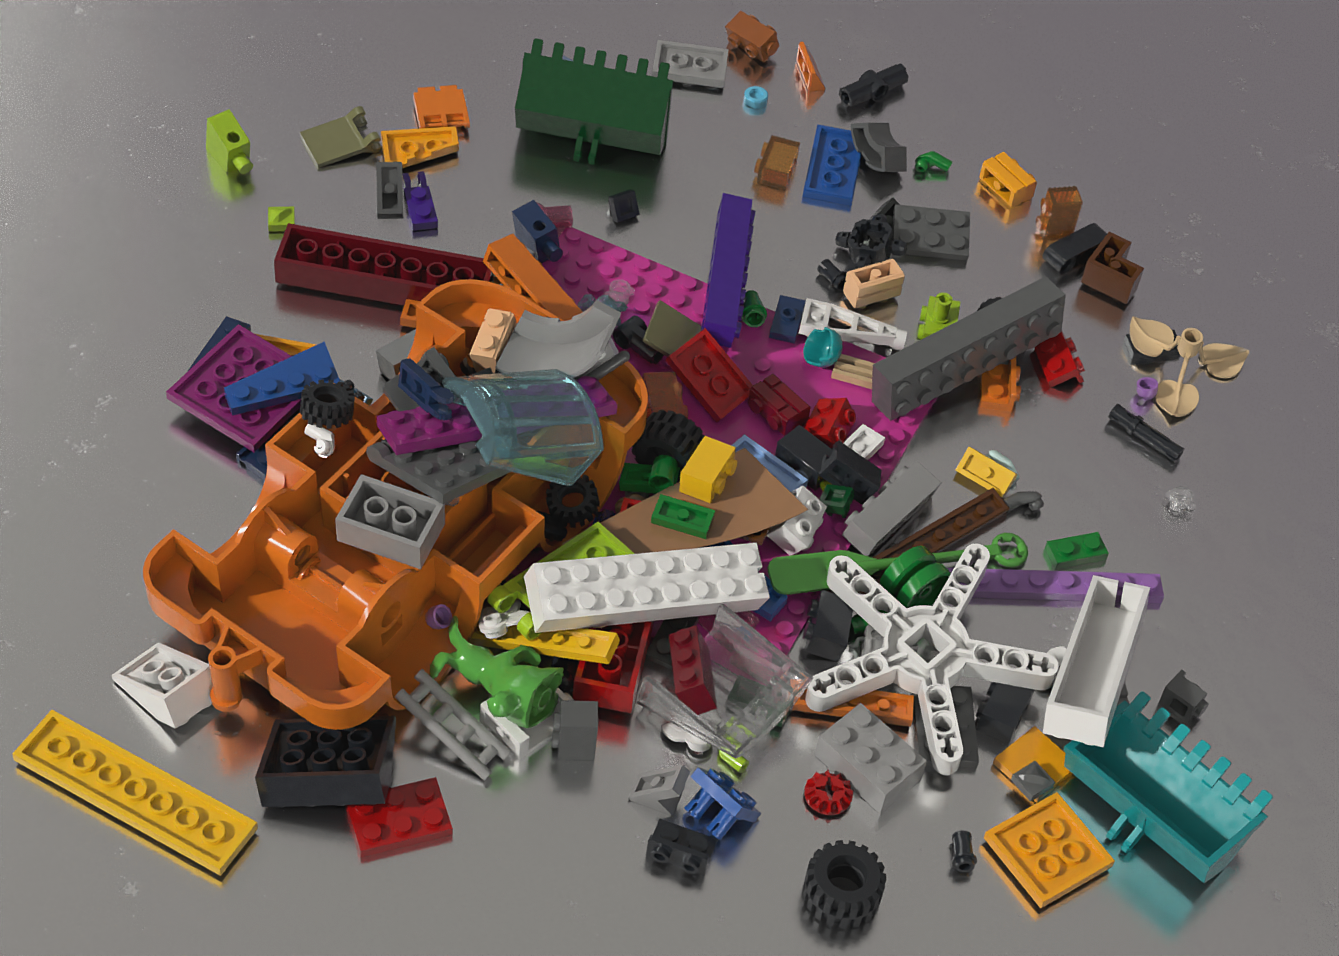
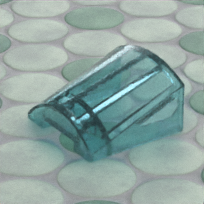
M558 369L445 377L442 381L443 386L454 394L453 403L466 406L479 428L482 437L476 443V446L487 466L572 486L604 450L599 418L591 399L575 379Z

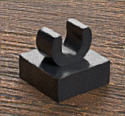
M629 189L608 197L613 221L621 222L640 215L634 190Z

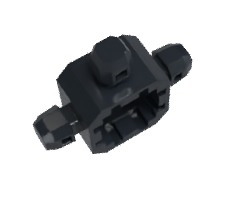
M879 213L872 220L862 219L856 222L852 232H838L835 238L836 245L849 248L850 258L855 264V269L889 260L891 253L892 255L901 256L905 255L907 251V243L903 240L893 239L892 228L887 223L886 215ZM869 238L876 242H881V240L883 242L879 246H874L873 249L866 245H861L860 247V243L863 244Z

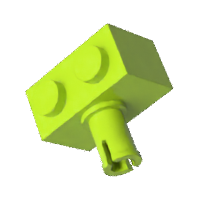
M939 293L936 297L929 296L928 305H922L919 321H924V325L919 324L916 339L922 340L957 322L960 301L953 300L952 296L948 293Z

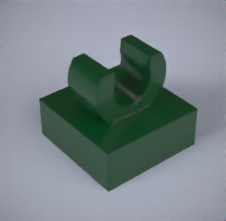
M826 485L819 500L827 506L825 512H827L828 516L840 514L842 518L846 519L855 496L854 489L845 486Z

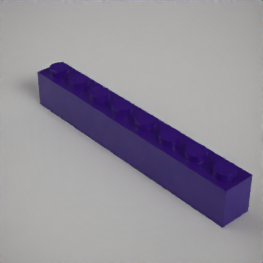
M723 193L717 213L701 331L706 328L720 346L731 348L733 339L739 338L742 326L741 319L744 310L742 305L748 273L745 272L748 270L750 257L747 256L750 254L752 245L751 238L754 228L752 225L756 210H751L753 199Z

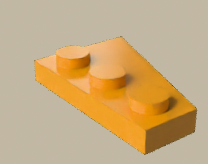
M456 126L381 131L384 162H402V168L459 151Z

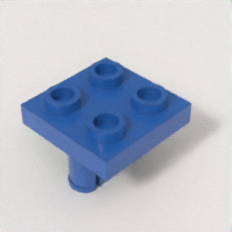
M698 767L690 776L701 786V789L684 809L687 812H691L690 814L694 818L700 820L715 800L723 806L722 810L706 827L709 832H713L712 835L717 839L722 840L737 820H746L754 823L762 814L754 807L757 802L746 792L742 791L740 793L732 786L735 782L725 773H718L712 768L708 771Z

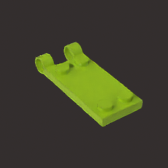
M597 522L537 563L635 553L601 523ZM529 568L504 585L496 587L488 597V603L499 613L506 612L512 607L517 598L530 608L524 575ZM531 612L525 614L517 624V630L528 640H533L541 634L535 633Z

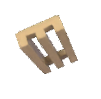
M841 354L835 363L831 378L872 389L871 378L873 364L875 363Z

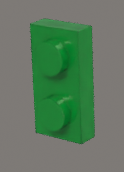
M660 494L651 516V523L706 539L715 517V510Z
M1099 532L1047 541L1045 550L1055 570L1107 560L1109 554Z

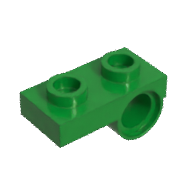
M667 455L657 456L653 460L652 465L624 463L619 481L620 491L657 494L679 482L680 467H678V463L674 458Z

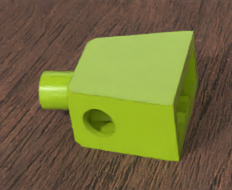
M230 109L207 118L206 150L225 172H232L238 169L241 174H246L251 171L253 163L249 159L250 141Z

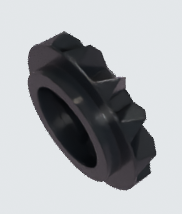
M536 511L545 517V538L550 541H562L567 535V529L564 527V524L550 514Z

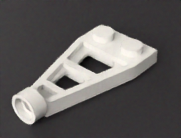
M809 298L806 299L798 333L808 337L814 329L824 330V327L834 329L841 336L842 341L888 345L893 350L898 351L904 349L907 331L897 329V327L840 306ZM830 318H838L848 322L851 328H832L828 325V321ZM857 326L874 332L857 331L856 329Z

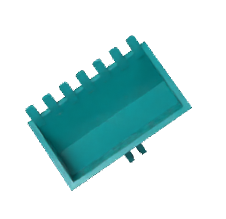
M1141 691L1130 704L1124 700L1116 706L1104 747L1091 746L1074 740L1064 746V752L1066 753L1064 767L1121 814L1107 832L1106 837L1111 841L1116 839L1128 822L1135 827L1129 837L1123 842L1121 850L1128 853L1143 834H1146L1199 880L1206 883L1227 867L1254 831L1268 818L1262 811L1273 799V795L1267 790H1262L1251 803L1242 793L1250 785L1252 778L1246 773H1242L1230 786L1221 777L1231 766V761L1222 756L1211 769L1208 768L1201 760L1211 749V745L1205 740H1201L1191 752L1187 751L1181 744L1189 735L1191 729L1185 724H1180L1170 736L1166 734L1161 727L1171 716V713L1165 708H1160L1149 720L1141 711L1151 700V697Z

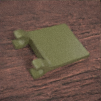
M362 106L353 108L344 117L300 132V136L318 168L363 152L377 153L382 150L379 143L381 138L377 132L369 133L363 139L357 127L367 125L364 117L366 112Z
M659 300L644 335L643 342L668 357L698 334L702 326Z

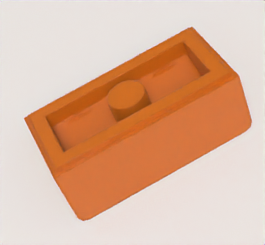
M800 42L796 61L809 92L824 91L826 88L815 60L804 42Z

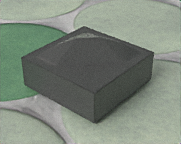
M1036 761L1014 773L1011 781L1030 802L1052 789L1055 781Z

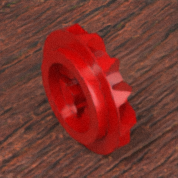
M827 770L821 774L816 772L812 778L807 780L804 796L809 806L815 811L825 815H837L849 808L854 791L850 787V780L846 781L843 779L841 773L836 775ZM827 785L834 791L831 800H829L827 792L824 791Z

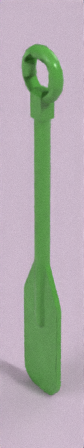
M1004 532L998 534L993 539L991 545H984L990 553L989 560L995 559L1000 565L1007 568H1016L1023 565L1028 557L1026 543L1013 533ZM1011 541L1016 543L1018 553L1022 556L1021 559L1018 557L1004 558L1001 547L997 543ZM846 550L776 557L769 562L767 568L773 589L780 594L789 595L831 590L827 585V575L830 561L836 556L843 555L851 558L870 576L880 570H886L898 557L876 559ZM964 550L932 554L936 558V563L958 562Z

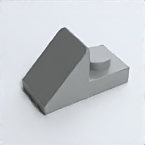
M682 764L639 773L628 798L637 804L673 815L685 789V783L690 771Z

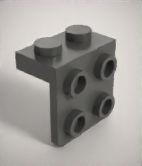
M435 347L426 351L417 365L441 385L440 387L449 389L454 394V401L464 400L468 394L466 386L462 379L455 376L451 371L446 357L438 353ZM399 375L384 384L383 392L397 411L411 410L419 407L413 399L398 387Z

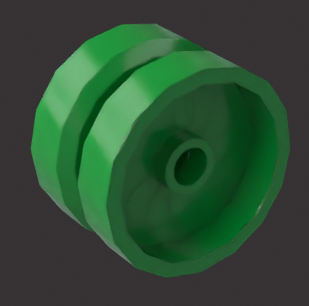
M920 545L912 547L896 558L885 570L879 584L906 608L920 605L933 606L951 572L943 564L936 563L935 556L925 546Z

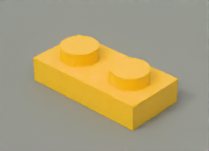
M972 447L967 448L955 470L988 490L994 488L1002 498H1005L1018 475Z

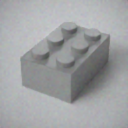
M361 474L335 519L337 541L421 569L445 525V504H441L433 498Z
M862 703L819 736L815 756L834 774L841 773L843 779L846 781L850 780L851 789L879 814L883 813L921 781L927 763L926 759Z

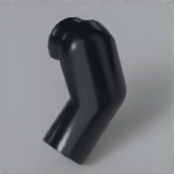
M554 656L551 667L564 669L562 682L558 688L571 693L573 692L575 678L566 670L569 658Z

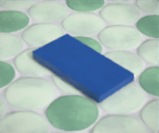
M817 124L802 197L852 206L861 152H857L855 149L851 130Z

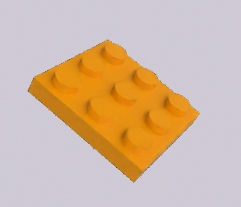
M1058 792L991 828L984 835L985 841L1040 908L1110 869L1115 862Z

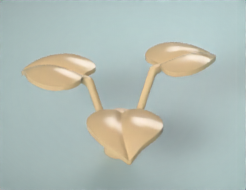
M1135 316L1132 317L1130 322L1131 341L1134 347L1144 355L1157 357L1161 355L1163 349L1170 351L1178 345V352L1184 358L1178 382L1173 380L1160 382L1157 395L1155 396L1157 404L1168 414L1176 417L1190 414L1196 408L1199 401L1197 388L1191 384H1182L1189 358L1196 356L1199 352L1200 362L1203 365L1207 364V370L1210 374L1227 379L1236 376L1240 372L1249 354L1247 349L1227 344L1212 343L1203 347V335L1195 328L1185 329L1181 337L1176 336L1174 341L1173 331L1164 323L1140 319Z

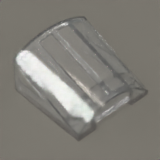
M721 604L718 607L712 629L704 638L710 651L717 709L697 715L682 703L675 693L673 672L661 683L652 676L647 675L643 679L637 704L736 759L757 745L781 721L810 685L813 677L725 604Z

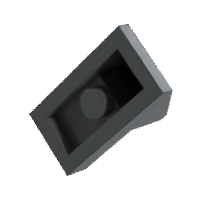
M376 162L377 214H403L402 162Z

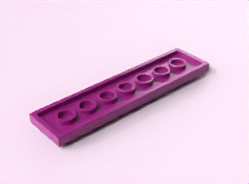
M583 376L571 381H556L549 385L529 386L526 389L501 391L494 395L474 396L471 399L454 401L450 404H445L452 411V418L448 419V421L435 418V416L427 413L420 406L411 410L391 411L388 414L377 416V427L394 453L401 455L617 414V403L596 377Z

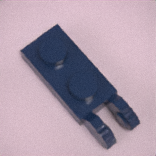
M411 358L401 360L398 387L427 413L440 420H450L452 418V411L445 404L454 402V394L449 389L440 387L441 385Z

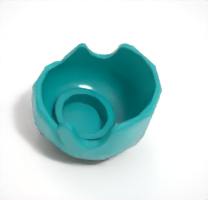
M824 327V330L814 329L804 345L803 354L805 361L820 368L833 365L841 356L843 349L842 338L834 329Z

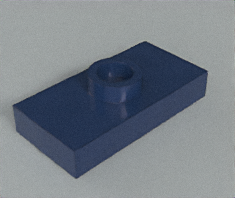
M780 295L769 338L795 344L806 300Z

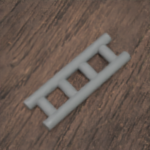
M421 669L414 677L420 685L410 695L402 688L394 698L485 781L492 773L486 765L496 755L504 761L512 751L427 672ZM429 692L443 704L433 715L419 704ZM451 713L465 725L455 736L441 724ZM473 734L487 745L478 757L464 746Z

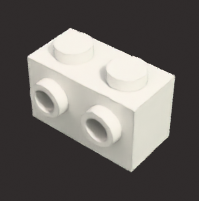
M804 486L791 491V493L808 510L785 522L772 526L767 534L789 556L800 551L804 552L811 547L814 542L813 536L815 531L823 523L822 516L827 508L824 503Z

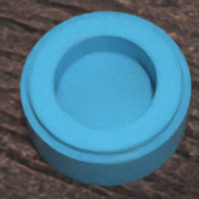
M752 86L745 90V105L753 109H761L767 105L768 92L764 88Z

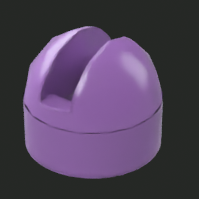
M1151 377L1139 379L1136 387L1138 396L1140 398L1143 397L1147 401L1153 399L1158 392L1157 380Z
M439 604L432 606L426 612L425 620L431 628L442 629L450 625L452 614L446 605Z

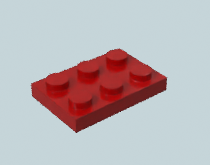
M706 328L665 359L666 363L716 423L749 397L750 389L753 386L752 383Z
M436 777L389 788L385 804L345 805L361 858L453 835V828Z

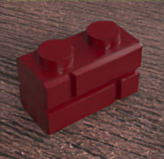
M769 375L750 389L748 400L750 409L755 414L763 416L771 429L778 430L785 436L797 426H804L806 424L811 407L776 375Z

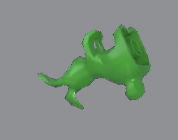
M455 615L453 616L448 632L450 642L456 648V652H440L435 655L430 665V676L435 679L444 665L448 664L459 671L469 682L475 685L482 684L492 695L487 700V705L493 717H506L509 721L520 727L530 728L550 717L558 703L559 696L556 690L562 682L564 669L560 667L538 668L541 656L532 647L520 645L495 656L487 647L473 645L465 640L458 629V618ZM522 661H525L531 664L532 666L518 664Z

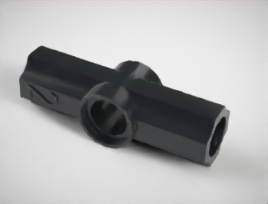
M900 63L877 73L874 70L864 72L859 81L840 88L839 96L841 103L847 108L871 98L874 101H880L887 95L889 90L908 82L909 76L906 68Z

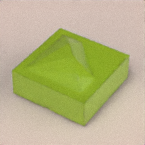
M294 206L268 207L269 232L285 231L288 223L295 224Z

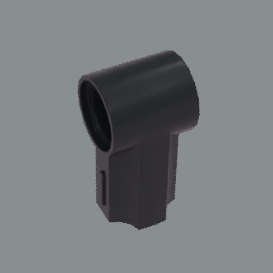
M634 315L614 329L612 336L620 348L625 350L633 349L649 363L657 364L662 360L664 356L662 353L643 342L647 326L640 317Z

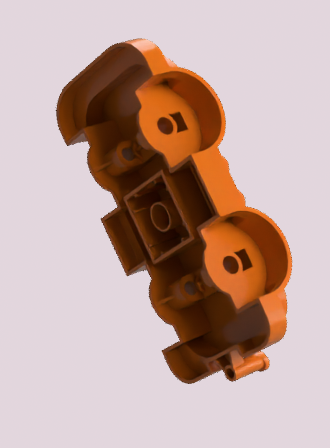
M472 279L447 282L436 287L416 305V333L407 359L411 358L417 364L426 351L435 347L438 353L446 357L449 368L454 375L464 378L466 376L461 371L460 363L466 357L468 365L474 367V362L471 361L469 354L482 322L485 321L484 317L488 309L511 312L515 315L516 323H518L524 310L544 317H559L519 293L496 283ZM627 361L598 380L617 403V414L534 429L532 432L529 430L502 435L530 451L531 462L445 503V525L421 569L337 541L335 519L361 474L429 497L371 462L367 456L366 450L368 446L385 439L377 427V416L397 411L385 393L370 406L355 397L352 420H349L347 425L341 424L339 428L332 425V429H327L334 434L335 450L328 457H321L315 452L316 440L307 436L304 432L308 420H304L299 413L265 444L267 473L262 491L247 519L227 542L214 552L208 553L173 529L149 552L143 566V578L150 607L166 623L195 643L205 645L211 650L208 656L213 685L210 698L212 705L219 711L229 712L239 707L243 696L239 675L242 672L268 689L274 698L307 721L326 729L338 730L358 726L370 719L384 704L395 710L406 709L394 698L395 695L402 688L410 695L420 685L414 678L421 669L430 675V665L435 655L440 652H456V648L450 642L449 626L442 629L431 628L425 620L426 612L432 606L446 605L451 611L452 618L454 615L457 616L458 629L462 637L469 642L479 621L484 600L536 546L547 553H552L564 545L562 542L582 533L591 524L587 519L584 520L585 525L582 527L580 522L576 523V528H571L570 523H567L565 527L567 535L562 541H550L545 538V517L536 511L550 514L546 502V491L550 489L549 484L551 481L557 483L556 477L559 475L562 479L566 478L565 473L570 472L571 477H574L575 472H580L581 478L584 474L587 475L589 481L593 480L597 488L600 501L598 513L600 512L618 481L627 451L642 436L646 426L648 393L639 372ZM570 493L562 499V504L566 507H575L583 502L584 497L580 493ZM445 664L434 680L439 684L453 667Z

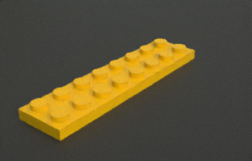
M51 710L12 753L13 759L17 763L220 876L258 829L257 822L54 710Z

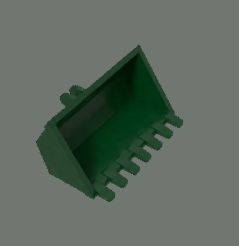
M537 38L533 40L531 53L524 52L522 74L515 104L516 128L577 139L573 159L575 162H579L582 158L584 142L592 143L588 157L590 165H595L599 144L661 155L668 138L673 80L668 79L669 63L661 62L658 76L653 77L647 75L648 59L640 58L636 73L626 71L628 60L626 55L619 54L615 69L605 67L607 56L605 51L598 50L594 65L584 64L586 52L584 47L577 46L573 61L563 60L565 48L563 43L556 42L552 57L542 56L543 40Z

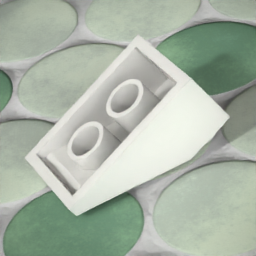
M159 642L111 675L112 679L158 721L175 729L186 724L191 717L202 709L212 705L210 692L213 685L209 664Z

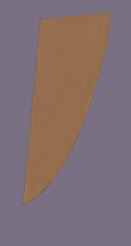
M746 448L735 452V459L738 463L732 476L728 475L722 493L720 495L716 494L711 503L679 492L680 482H678L674 486H670L601 522V524L632 552L639 554L700 548L733 540L778 525L808 509ZM660 494L715 510V517L707 538H699L651 523V516ZM572 537V538H570V539H568V540L562 542V544L567 543L568 541H570V540L573 539L574 537Z

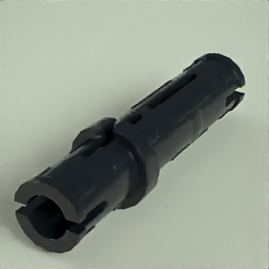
M1116 404L1109 413L1108 418L1125 428L1129 435H1135L1172 462H1177L1183 454L1185 448L1148 425L1140 415L1135 416L1120 404Z

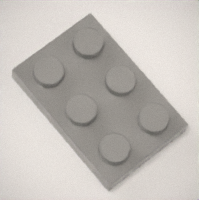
M658 40L652 76H658L660 63L664 62L670 64L669 80L686 84L724 88L729 49Z

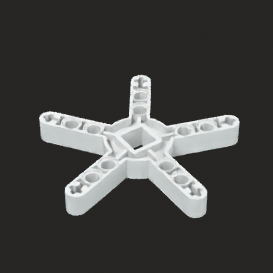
M977 543L966 547L933 606L920 605L910 608L903 606L851 558L841 555L834 557L830 561L827 585L884 637L882 648L811 677L808 682L805 701L807 706L813 711L822 712L892 683L908 692L918 694L933 768L942 775H951L959 767L963 755V745L950 688L964 676L1034 690H1047L1054 682L1059 664L1057 659L1048 653L969 639L965 627L959 620L985 575L990 558V553L985 546ZM858 591L865 592L866 594H859ZM946 604H951L955 607H949ZM878 610H884L887 613H880ZM922 637L940 652L929 663L911 648ZM979 659H985L989 663L981 662ZM1009 664L1016 665L1018 668H1012ZM873 669L878 671V673H871L868 670ZM841 680H848L852 684H845ZM937 700L941 703V705H936L931 701ZM936 727H943V728H945L947 731H946V732L940 731V730H938Z

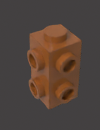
M740 11L725 26L729 43L736 48L740 47L745 50L751 58H758L765 62L779 48L775 29L770 25L765 26L751 14L747 15Z

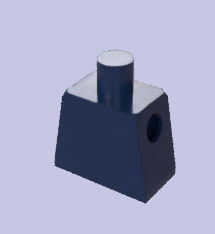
M535 200L512 211L516 237L527 248L535 252V259L541 264L547 260L552 262L558 261L563 255V250L559 245L557 228Z

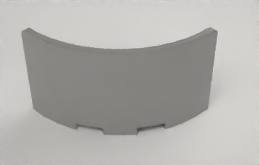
M597 299L590 308L573 316L568 321H560V318L544 317L524 310L495 369L511 377L532 382H556L577 377L592 368L601 358L621 312Z

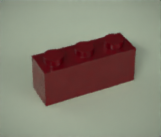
M697 625L669 634L675 693L688 718L717 709L710 651Z

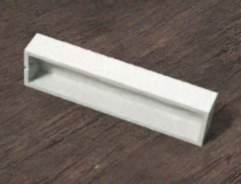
M757 543L533 563L524 575L535 633L758 610L770 598L764 573H758L762 568Z
M1093 575L1047 702L1043 727L1044 734L1052 735L1056 738L1083 742L1091 746L1104 747L1146 616L1150 587L1124 582L1120 608H1116L1115 602L1119 580Z

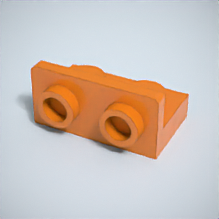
M1016 357L1009 360L1008 365L999 364L994 369L980 374V408L1012 412L1014 402H1019L1021 386H1016L1021 372V367L1016 366Z

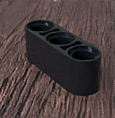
M1096 223L1089 224L1050 244L1044 251L1042 258L1060 275L1067 274L1087 263L1107 233Z

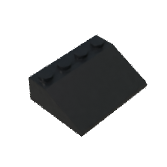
M372 716L358 726L338 730L319 727L305 718L275 719L255 776L262 807L385 804L391 784L396 716Z

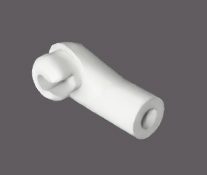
M316 423L313 425L307 424L304 432L307 436L316 440L315 452L321 457L330 456L335 450L334 434L324 427H316Z

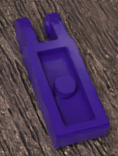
M424 171L418 172L417 175L419 187H411L409 174L402 173L404 200L412 231L438 228V219Z

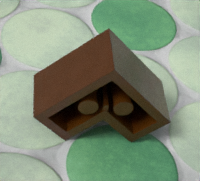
M1108 232L1088 259L1081 283L1127 304L1136 292L1144 271L1143 267L1127 260L1132 242Z

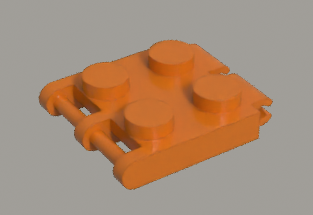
M457 85L439 86V91L435 90V86L417 88L418 92L413 93L419 129L454 126L456 128L460 126L470 128L463 89H457Z

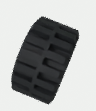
M659 410L648 416L644 432L632 446L631 451L636 456L634 459L638 464L652 465L653 460L657 456H670L677 461L681 475V471L705 435L702 434L701 428L695 425V422L685 418L684 415L676 414L670 410L668 412Z
M837 840L834 846L829 842L823 846L822 850L818 848L808 864L803 885L804 900L808 901L807 907L810 912L816 911L815 917L818 920L824 918L827 920L826 924L832 927L836 923L839 924V928L846 929L847 924H851L854 928L860 926L861 921L864 923L868 922L871 916L876 914L885 889L886 874L883 873L885 868L883 863L877 862L878 856L875 852H867V846L863 844L861 847L855 846V841L849 840L848 844H844L843 840ZM836 877L850 879L859 889L855 891L841 890L835 887L830 882V879Z

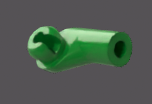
M930 151L916 158L915 169L923 173L926 169L936 166L947 172L952 161L935 151Z

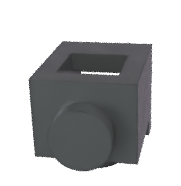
M1181 669L1165 686L1159 704L1185 723H1188L1195 715L1200 717L1207 709L1209 703L1205 701L1207 693L1197 684L1186 679V672Z

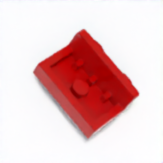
M1061 332L1057 336L1049 338L1034 347L1050 387L1073 377H1076L1079 383L1084 382L1081 372H1084L1085 368L1079 356L1074 357L1073 353L1077 352V349L1071 337L1066 339L1063 332Z
M847 398L818 399L804 428L823 443H827L832 449L838 440L842 443L846 441L855 423L856 414Z

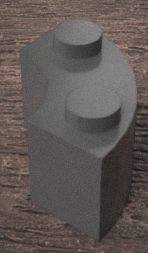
M889 123L851 124V134L857 152H861L866 160V165L881 172H907V147L899 145L893 139Z

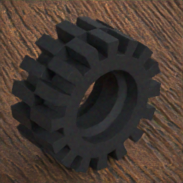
M324 379L318 380V384L312 381L310 386L305 385L304 390H302L300 414L304 420H308V424L313 425L316 423V427L319 428L322 425H326V429H332V425H335L336 428L341 427V424L347 425L349 420L351 421L353 418L354 391H350L348 385L343 387V383L340 381L337 384H334V380L324 383Z
M570 472L565 473L566 478L562 479L559 475L556 477L557 483L551 481L549 484L550 489L546 491V502L550 515L560 520L564 527L567 526V523H570L571 528H576L577 522H580L582 527L585 525V519L591 522L593 520L592 514L597 515L600 501L597 488L593 480L589 481L587 475L584 474L581 478L580 472H575L574 477H571ZM570 493H580L584 497L583 502L575 507L564 506L562 499Z

